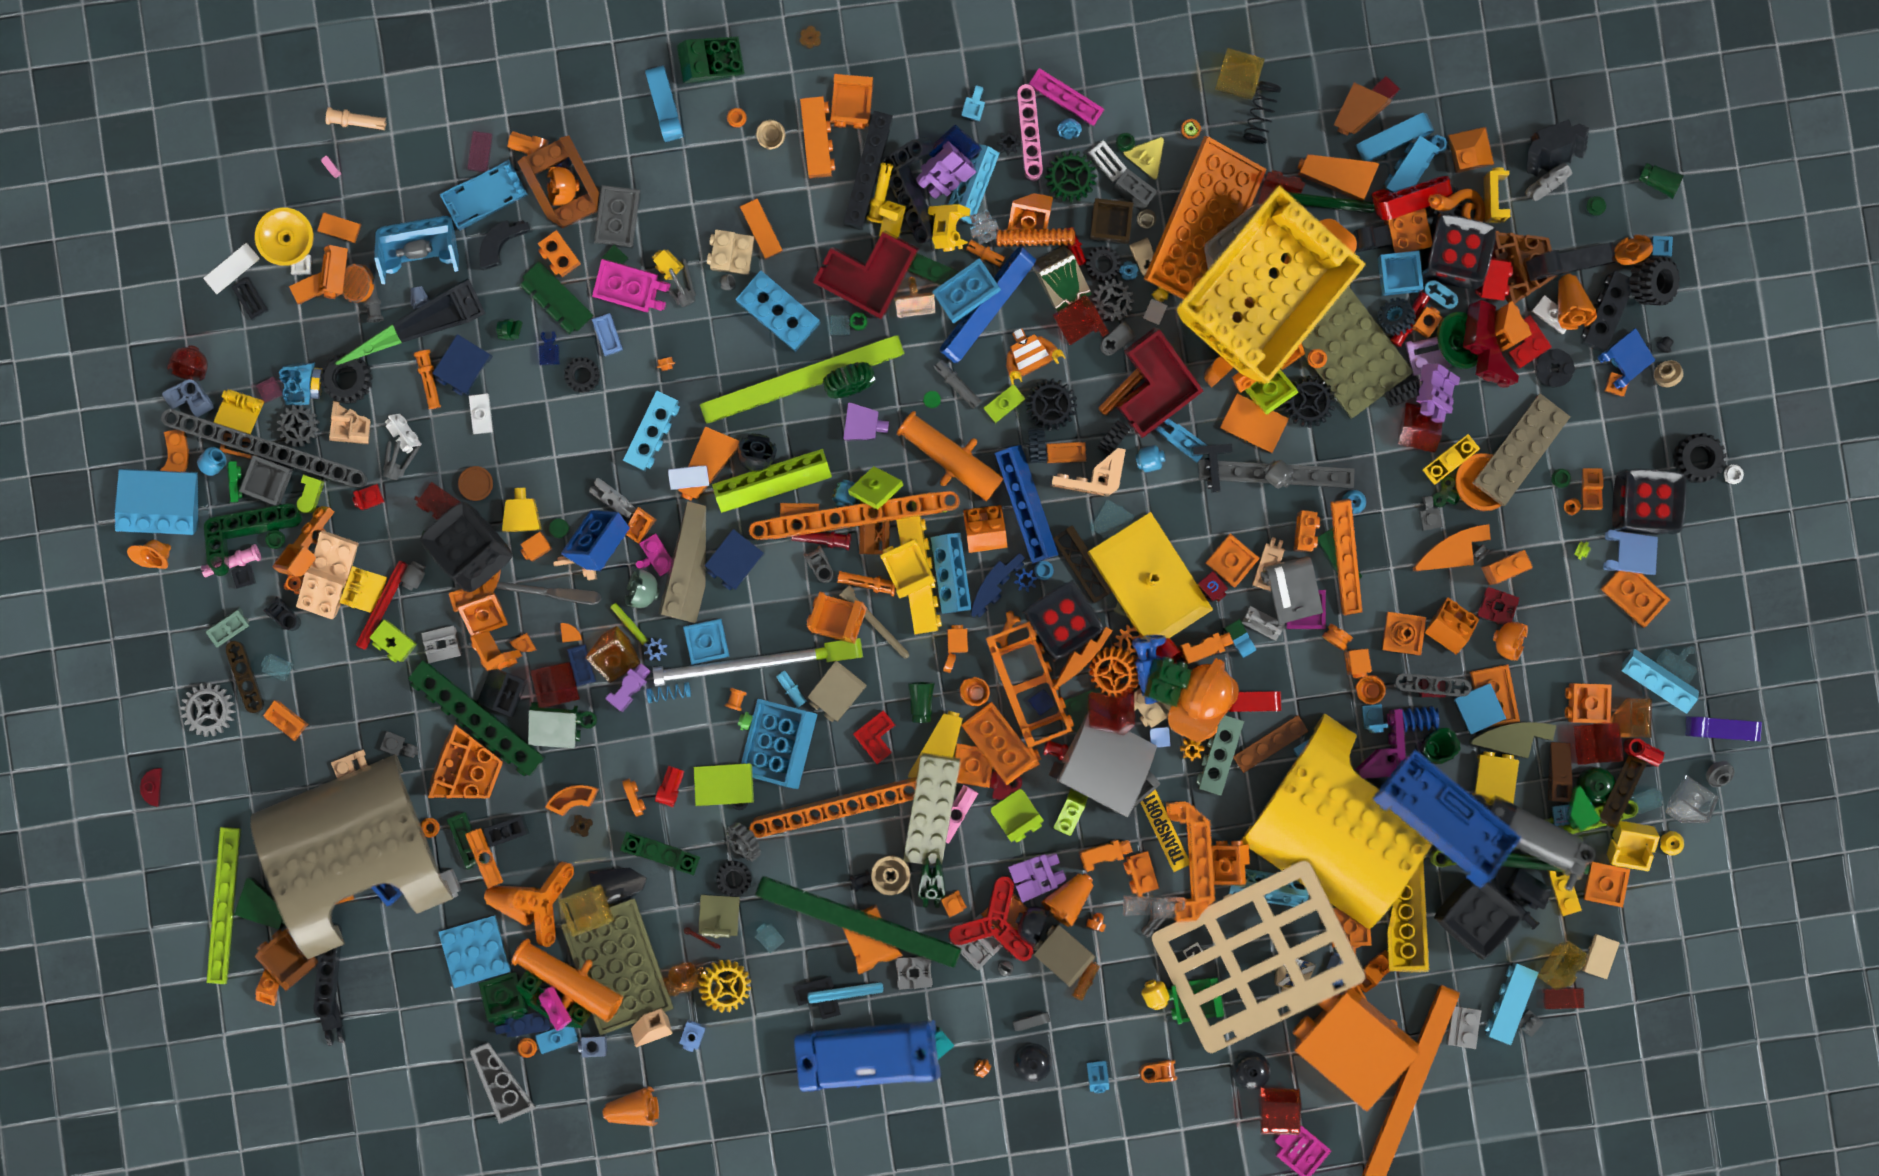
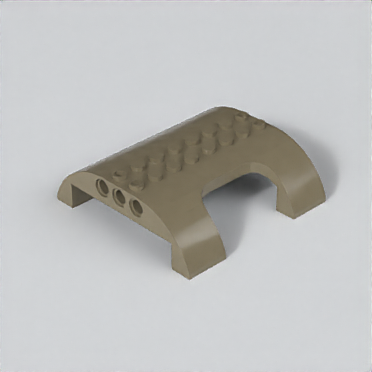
M397 754L251 814L253 839L267 880L290 934L307 959L345 944L339 927L333 926L331 920V913L335 904L342 899L378 884L389 883L399 888L417 914L454 899L447 880H442L410 800L401 777L403 769Z

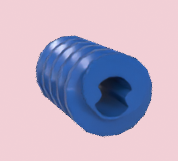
M1430 706L1427 711L1426 707H1422L1419 711L1418 707H1414L1413 712L1410 708H1406L1405 713L1403 711L1404 732H1407L1408 726L1411 727L1412 732H1415L1416 726L1419 727L1420 731H1423L1424 725H1426L1428 731H1430L1432 725L1437 730L1439 728L1438 708L1435 711L1434 707Z

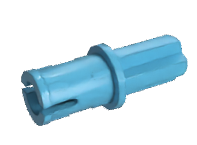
M786 671L776 676L785 689V694L789 695L797 708L807 702L797 688L798 685L794 684Z

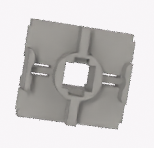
M454 625L421 633L429 664L461 656L462 652ZM445 640L446 647L438 649L437 642Z
M921 956L897 958L896 968L899 990L932 987L931 960ZM909 969H919V976L910 977Z

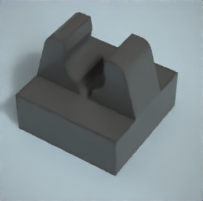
M1527 1009L1522 1015L1518 1027L1532 1037L1544 1022Z

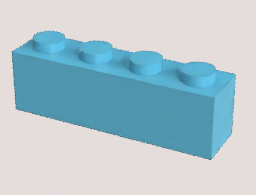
M1633 649L1622 663V672L1686 714L1697 702L1699 696L1697 689L1636 649Z
M1514 962L1512 966L1509 965L1506 971V983L1502 984L1499 990V995L1501 996L1492 1008L1493 1017L1491 1020H1488L1485 1026L1488 1037L1509 1045L1512 1044L1539 972Z

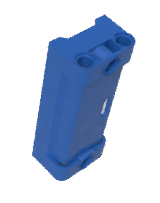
M1416 750L1400 762L1372 799L1383 809L1388 810L1390 808L1458 866L1468 872L1466 877L1479 888L1494 876L1499 866L1521 839L1517 833Z
M935 1020L805 1031L796 1035L795 1052L801 1092L819 1091L824 1088L909 1081H935L941 1077L935 1039Z

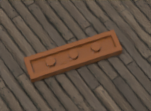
M1296 715L1234 755L1233 759L1242 773H1245L1307 733L1308 730L1300 717Z

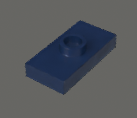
M584 644L567 649L577 687L596 682L587 645Z

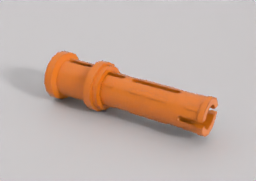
M423 350L415 352L413 355L417 360V372L421 374L428 409L430 410L439 408L441 405L432 372L435 368L431 364L429 355L431 351Z
M839 571L837 583L873 589L875 593L883 592L891 594V596L895 595L896 588L892 580L882 579L881 576L872 578Z

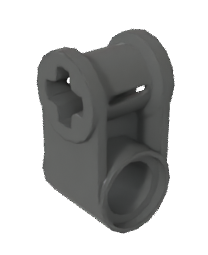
M1124 321L1101 342L1100 350L1104 355H1113L1123 346L1130 343L1137 335ZM1112 342L1114 344L1112 349H1106L1107 343L1110 344Z
M819 545L814 551L808 554L804 553L803 555L817 579L821 583H829L834 578V573L823 549ZM821 570H829L830 576L827 579L820 578Z

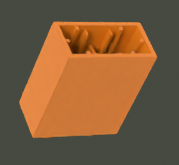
M1351 987L1318 1003L1323 1009L1322 1012L1314 1020L1306 1015L1296 1025L1292 1033L1298 1037L1296 1039L1295 1051L1365 1111H1368L1419 1055V1044Z

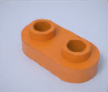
M629 778L622 781L635 816L643 815V810L646 807L642 798L638 799L636 792L639 790L635 780L631 781Z

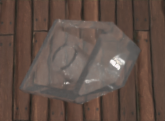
M1686 776L1670 798L1665 812L1680 823H1708L1711 820L1719 797L1689 776Z

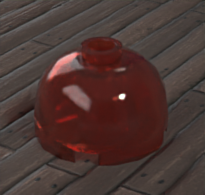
M189 345L188 347L178 348L172 353L167 369L171 368L173 370L172 374L182 379L193 380V377L202 381L207 373L208 361L205 355L199 351V348Z

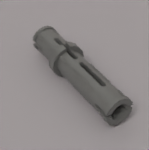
M943 359L933 367L945 379L944 382L946 384L949 383L972 409L982 402L957 376L958 373L953 371Z

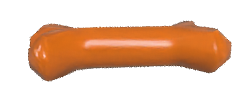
M1013 611L1006 612L1007 621L1002 632L1011 629L1016 622L1021 621V618L1015 616ZM1009 633L995 638V641L1000 643L1002 648L1008 646L1007 637Z

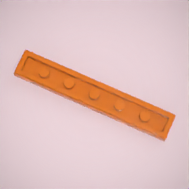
M1350 499L1331 502L1342 614L1361 613L1362 602L1352 503Z

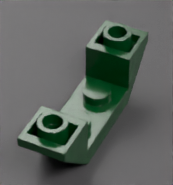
M626 832L620 851L668 865L693 876L700 860L699 856L683 849L630 832Z
M526 970L517 983L516 988L529 1007L550 1019L539 999V996L544 992V990L539 988L542 980ZM575 1002L572 1008L568 1006L566 1009L571 1021L565 1027L582 1029L592 1012Z

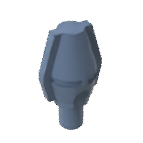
M422 286L411 288L410 302L413 309L418 308L429 300Z

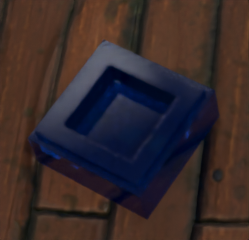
M1042 689L1028 700L1040 716L1055 705L1045 689Z

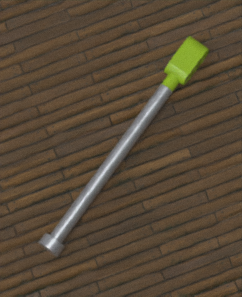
M857 638L855 644L835 641L824 643L822 648L665 670L663 666L653 667L654 683L656 687L665 685V681L820 659H826L827 662L862 658L861 638Z

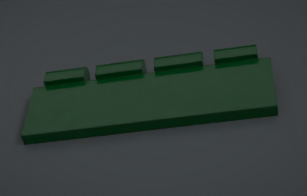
M537 262L523 276L524 281L520 286L529 295L536 291L537 293L532 298L543 309L550 304L551 306L546 312L556 322L563 317L564 320L560 323V326L568 334H571L574 330L578 332L594 316L540 262Z

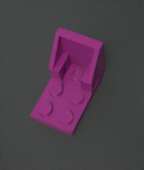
M1390 709L1389 714H1386V721L1390 725L1391 732L1388 733V744L1392 748L1376 749L1354 770L1361 778L1389 777L1400 762L1406 758L1403 709Z

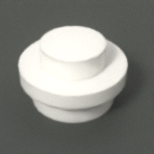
M1730 465L1724 470V479L1730 484H1737L1743 479V470L1738 465Z

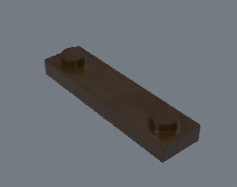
M1632 755L1628 756L1602 810L1599 822L1617 829L1647 765L1646 761Z

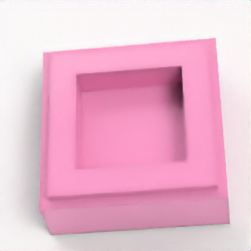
M328 156L321 159V162L332 176L337 178L341 175V172Z

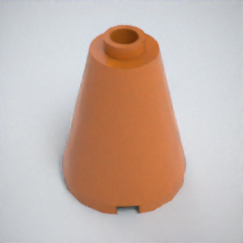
M1565 274L1558 281V322L1561 328L1567 330L1578 329V326L1582 324L1586 327L1597 318L1596 309L1578 278L1572 274Z
M1086 873L1083 875L1077 874L1041 902L1042 906L1050 910L1054 914L1053 917L1066 927H1072L1094 886L1092 884L1093 879Z
M496 885L486 889L484 894L486 904L522 925L532 924L534 921V911L511 907L507 899L510 891L514 888L539 891L540 889L535 887Z
M645 1087L606 1103L605 1108H603L604 1119H607L609 1123L643 1126L657 1125L655 1119H659V1105L657 1097H653L651 1093L655 1092L652 1087Z

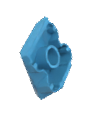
M315 362L294 363L283 366V369H280L279 377L284 384L282 393L285 405L310 404L311 380Z

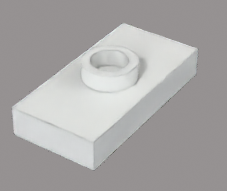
M1544 295L1532 312L1563 335L1567 329L1561 328L1558 322V305Z
M489 394L469 396L473 434L493 433Z

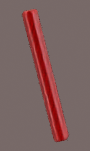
M398 561L356 642L357 647L364 650L367 649L371 641V635L377 629L401 583L400 579L408 566L407 563Z

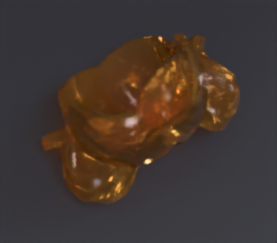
M685 962L670 968L668 977L663 978L669 995L676 997L679 993L690 992L696 987H704L699 984V981L705 980L701 977V974L707 975L703 971L704 968L699 967L697 969L691 962Z

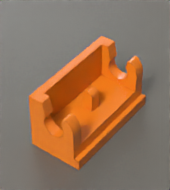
M274 700L263 715L264 718L294 741L297 740L309 725L278 700Z

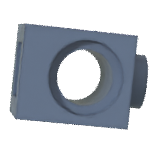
M607 1035L583 1036L581 1041H578V1052L582 1053V1057L606 1056ZM589 1041H594L597 1044L596 1051L588 1049L587 1044Z

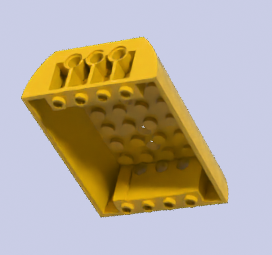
M1279 186L1178 306L1177 311L1182 322L1239 373L1257 382L1269 383L1366 264ZM1283 253L1289 255L1290 260L1288 264H1284L1281 261ZM1271 268L1277 270L1278 275L1275 279L1269 276ZM1247 297L1253 300L1251 308H1247L1244 304ZM1234 312H1238L1241 315L1239 323L1234 322L1232 319Z

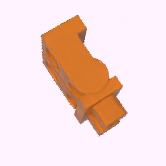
M1219 633L1210 635L1209 638L1203 639L1198 645L1190 647V644L1186 643L1178 646V648L1183 652V662L1189 664L1215 653L1224 652V647L1233 644L1230 633L1219 636Z
M1114 839L1110 840V844L1106 843L1079 851L1084 870L1088 872L1094 870L1093 864L1105 860L1109 862L1124 859V854L1133 851L1129 840L1119 842Z

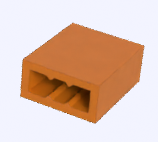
M1522 550L1488 564L1481 569L1488 584L1493 585L1533 567L1526 551Z

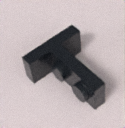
M1232 444L1192 447V456L1208 455V458H1205V469L1209 470L1210 476L1206 479L1207 489H1211V493H1219L1221 490L1217 454L1231 453Z

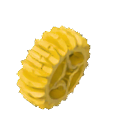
M729 959L726 960L725 965L723 960L718 961L719 966L714 962L711 963L713 969L706 967L705 970L708 974L702 973L701 977L705 980L699 981V984L704 986L699 989L700 993H704L701 999L707 1000L705 1004L707 1006L712 1005L713 1010L719 1007L720 1012H723L725 1007L728 1012H731V1006L738 1009L737 1003L739 1002L743 1005L745 1002L742 998H749V995L745 993V991L751 990V987L746 986L751 983V980L746 978L749 973L747 971L743 972L744 967L742 965L738 967L736 961L731 964ZM723 971L733 972L731 975L728 974L726 977H720L717 975ZM737 977H738V979H739V988H738L737 992H735V990H734V984H735L736 979H737ZM714 979L715 982H716V987H715V989L713 990L714 993L712 994V993H711V983H712V980ZM719 980L723 983L725 982L731 991L724 989ZM726 994L732 996V998L728 1000H717L719 997H722Z

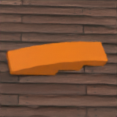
M1105 627V630L1100 632L1096 641L1090 639L1086 642L1080 654L1073 652L1052 688L1056 690L1079 673L1103 647L1113 630Z

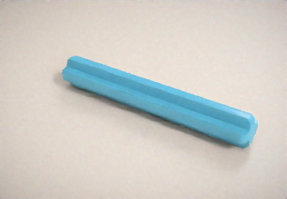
M878 982L810 992L807 994L809 1003L877 994L883 992V984Z

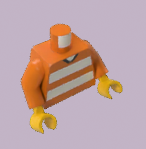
M1022 328L1013 332L1012 335L1017 343L1010 347L1006 361L1011 384L1014 385V379H1020V382H1022L1023 376L1052 362L1053 359L1056 364H1059L1058 357L1066 358L1063 351L1042 336L1037 337L1034 334L1027 338Z

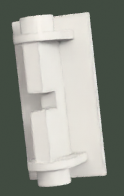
M401 414L388 416L389 419L385 421L387 424L386 428L393 437H396L398 434L400 435L396 442H401L400 447L403 452L410 453L413 450L412 447L421 445L417 435L410 429L406 419Z

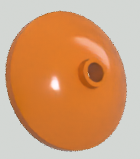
M1481 453L1471 456L1460 465L1456 473L1455 484L1460 498L1471 508L1480 511H1491L1501 506L1473 484V481L1493 456L1491 454Z

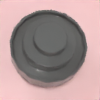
M1727 761L1714 763L1706 772V780L1712 787H1722L1732 780L1735 770Z

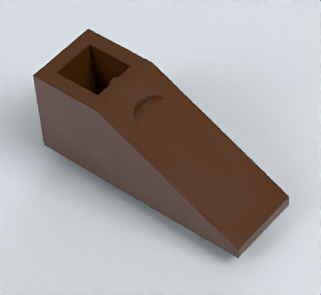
M1550 742L1548 800L1570 802L1572 795L1570 743Z

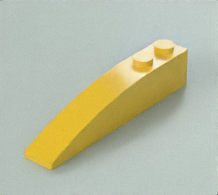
M1423 860L1393 903L1388 927L1389 971L1408 973L1429 972Z

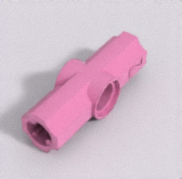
M965 785L961 788L952 805V810H960L962 816L959 819L950 817L946 839L948 844L978 795L976 791Z

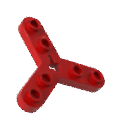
M1000 877L995 881L986 917L957 925L950 929L948 938L952 944L964 945L993 936L1017 960L1027 961L1032 957L1033 947L1031 944L1022 940L1018 932L1007 922L1014 891V883L1010 878ZM992 920H999L998 926L1002 929V932L997 928H991L993 925L991 923Z

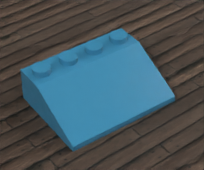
M119 469L115 505V531L193 535L199 529L197 472Z
M757 699L741 764H752V773L755 779L799 789L818 714Z

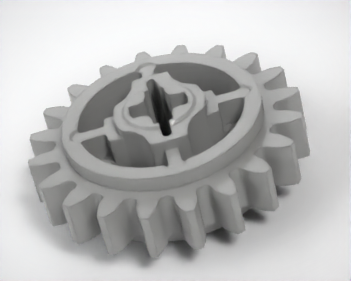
M208 683L207 688L204 684H200V690L197 687H192L194 694L187 692L189 700L182 699L186 706L180 707L181 710L186 711L181 717L188 718L184 725L191 724L189 730L197 729L196 735H200L203 731L204 737H208L209 732H211L212 736H216V730L223 733L222 726L229 728L230 725L227 723V720L234 721L230 714L236 713L235 710L230 709L231 706L235 705L234 702H229L232 695L225 696L227 689L219 691L220 685H216L213 689L212 683ZM205 694L214 695L213 699L207 702L200 698ZM219 702H221L223 708L222 716L218 711ZM195 704H196V707H197V709H198L197 718H195V715H194V705H195ZM211 706V708L209 709L211 713H206L207 710L205 707ZM209 718L217 722L211 726L202 724L204 720Z

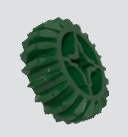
M1069 150V156H1066L1064 151L1061 152L1062 158L1055 155L1056 162L1049 161L1053 168H1046V171L1051 173L1045 175V179L1051 180L1046 183V186H1053L1049 191L1050 193L1057 191L1056 199L1059 198L1060 194L1063 195L1062 202H1065L1066 197H1070V203H1073V197H1076V200L1079 202L1081 201L1080 195L1087 198L1088 195L1085 191L1092 193L1093 189L1090 186L1096 185V182L1091 180L1097 178V174H1091V172L1096 170V167L1089 168L1093 161L1085 162L1087 158L1085 154L1082 159L1079 158V151L1076 152V156H1072V150ZM1075 162L1081 166L1070 168L1065 163ZM1060 166L1064 177L1057 183L1055 172ZM1085 170L1087 181L1082 187L1078 176ZM1067 172L1071 175L1076 173V175L1074 176L1075 181L1071 178L1069 180H1066L1068 176ZM1072 185L1077 191H1066L1061 187Z
M850 363L827 374L823 379V387L830 398L842 399L843 397L861 393V391L871 387L875 382V374L869 363Z

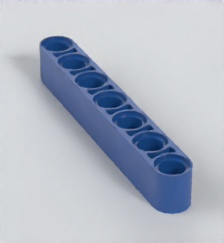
M1022 246L1018 247L994 276V280L1001 291L961 319L941 345L940 352L953 363H957L963 358L1034 266L1036 258Z

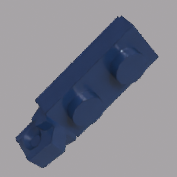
M539 1012L524 1014V1017L520 1019L510 1017L505 1019V1024L495 1027L496 1035L506 1033L507 1037L551 1030L549 1019Z

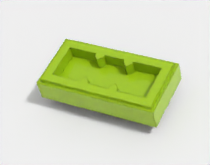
M1011 385L983 409L996 424L1021 404L1025 397L1015 385Z

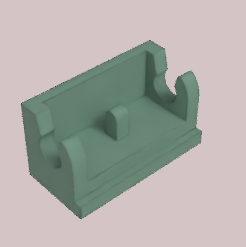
M239 607L206 630V634L214 645L219 647L247 628L249 620L244 617L243 611Z

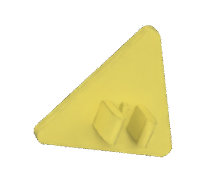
M1158 138L1136 146L1131 151L1124 152V155L1155 180L1158 177L1164 139Z

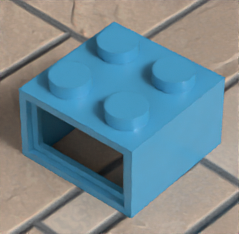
M1419 251L1383 254L1378 257L1382 296L1416 293L1424 289Z

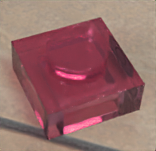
M271 377L256 385L265 403L283 395L275 377Z

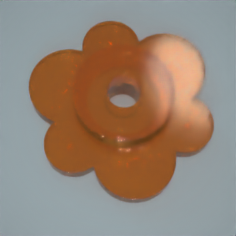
M809 26L806 30L801 31L800 43L802 45H807L809 49L820 45L821 39L819 37L821 33L816 31L815 27Z

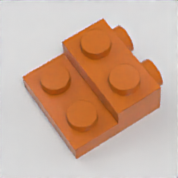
M1300 511L1297 513L1293 551L1312 552L1313 548H1317L1318 536H1315V530L1319 529L1320 517H1317V512Z
M1569 683V687L1565 690V697L1569 699V705L1565 708V718H1568V722L1611 724L1612 685Z
M1216 841V845H1211L1214 885L1246 884L1245 865L1250 864L1249 845H1243V841H1231V845H1228V841Z

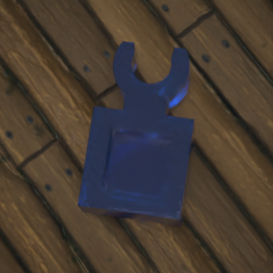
M552 331V338L546 339L545 332H542L541 339L545 345H539L540 366L560 365L559 345L553 344L556 340V333Z

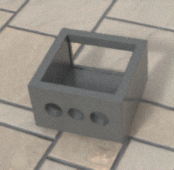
M253 455L239 492L278 506L281 504L293 469Z

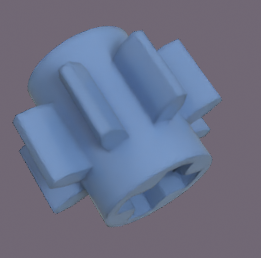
M651 638L652 643L650 645L644 644L648 647V651H645L644 654H650L651 661L654 657L661 661L660 656L662 654L667 655L664 652V648L668 647V645H662L661 638L658 642ZM658 644V648L661 651L660 653H655L654 655L651 647L656 646Z

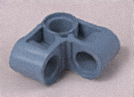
M185 380L162 393L170 409L188 402L195 417H199L214 409L210 398L203 390L201 384L195 380ZM193 383L196 390L194 393L189 394L187 387Z

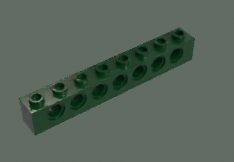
M422 660L409 676L410 685L414 689L424 691L426 693L425 697L430 702L439 703L442 706L440 709L445 714L455 716L457 718L455 721L460 726L470 728L472 730L470 733L475 738L485 740L487 742L486 746L490 750L500 752L502 754L501 758L508 764L512 762L516 765V770L524 777L526 774L532 776L546 758L428 662ZM428 678H433L435 681V686L432 689L426 686ZM444 690H448L450 693V698L447 701L441 698V693ZM459 702L465 704V711L463 713H459L456 710V705ZM474 714L480 716L481 720L478 725H474L471 722V717ZM490 726L496 730L492 738L486 734V730ZM505 738L511 742V746L507 750L501 746V742ZM520 750L526 754V759L523 762L518 761L516 758Z

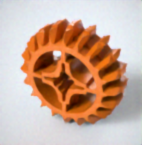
M1115 645L1110 649L1105 647L1103 651L1099 650L1097 656H1094L1092 659L1093 662L1090 664L1091 670L1089 675L1094 676L1091 682L1097 683L1095 689L1102 688L1101 694L1106 691L1108 692V697L1113 693L1116 698L1120 694L1124 697L1127 695V692L1132 693L1134 688L1138 686L1139 680L1136 661H1134L1135 655L1129 656V650L1123 652V647H1119L1117 650ZM1110 660L1109 666L1102 668V662ZM1129 676L1128 682L1120 684L1122 678Z

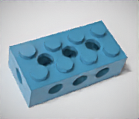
M761 270L736 298V302L795 352L820 324V320ZM763 294L769 297L766 303L758 301L759 297ZM776 307L783 308V313L779 316L773 314V310ZM792 319L798 321V325L795 328L788 327V322Z

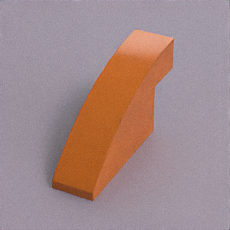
M1489 524L1457 532L1440 541L1414 565L1413 571L1474 565L1472 542L1491 540Z

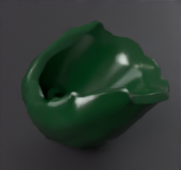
M1438 728L1424 738L1420 750L1429 762L1443 764L1454 759V756L1461 750L1460 740H1458L1456 733L1449 728Z

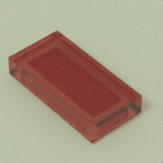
M1584 988L1544 989V1009L1584 1008Z

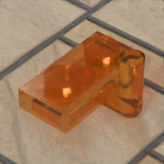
M910 277L908 279L910 295L895 297L897 317L902 318L936 313L933 292L918 294L916 279Z

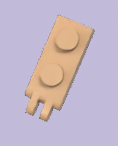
M1272 537L1270 544L1266 543L1252 586L1271 591V587L1263 583L1261 572L1263 567L1281 563L1285 549L1281 548L1283 540H1279L1277 546H1274L1276 541L1274 537Z

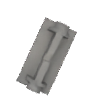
M1251 606L1242 621V624L1275 641L1281 634L1285 624H1278L1277 619Z

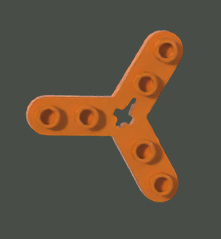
M560 862L539 891L514 888L508 895L507 901L509 906L516 909L534 911L536 940L539 945L544 947H550L556 939L553 903L574 875L573 865L568 862Z

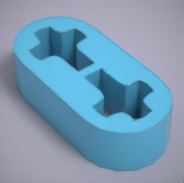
M1429 281L1424 286V293L1430 296V300L1443 309L1450 310L1457 305V295L1438 281ZM1433 285H1435L1436 291L1439 292L1440 295H1438L1435 292L1433 294H1430V289L1428 287H1432ZM1443 295L1446 298L1451 296L1453 304L1446 305V300L1441 296Z

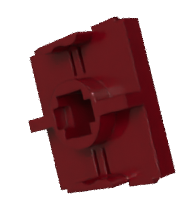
M1487 587L1477 616L1501 625L1512 622L1519 603V597ZM1496 602L1503 604L1502 611L1494 609Z

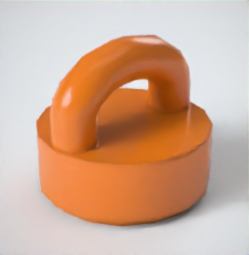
M1096 913L1092 920L1088 919L1086 927L1104 932L1106 925L1103 924V914Z

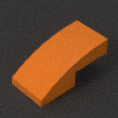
M321 272L289 286L297 304L300 305L315 296L323 295L318 293L321 290L319 288Z
M1583 468L1582 510H1602L1603 468Z

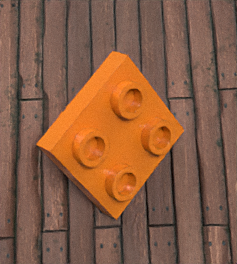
M1387 612L1382 650L1421 656L1426 617Z

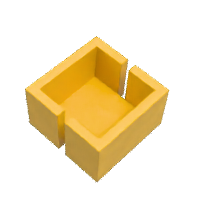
M1620 821L1617 829L1614 828L1612 835L1614 839H1611L1606 854L1611 865L1649 871L1654 857L1652 852L1656 851L1660 838L1655 827Z

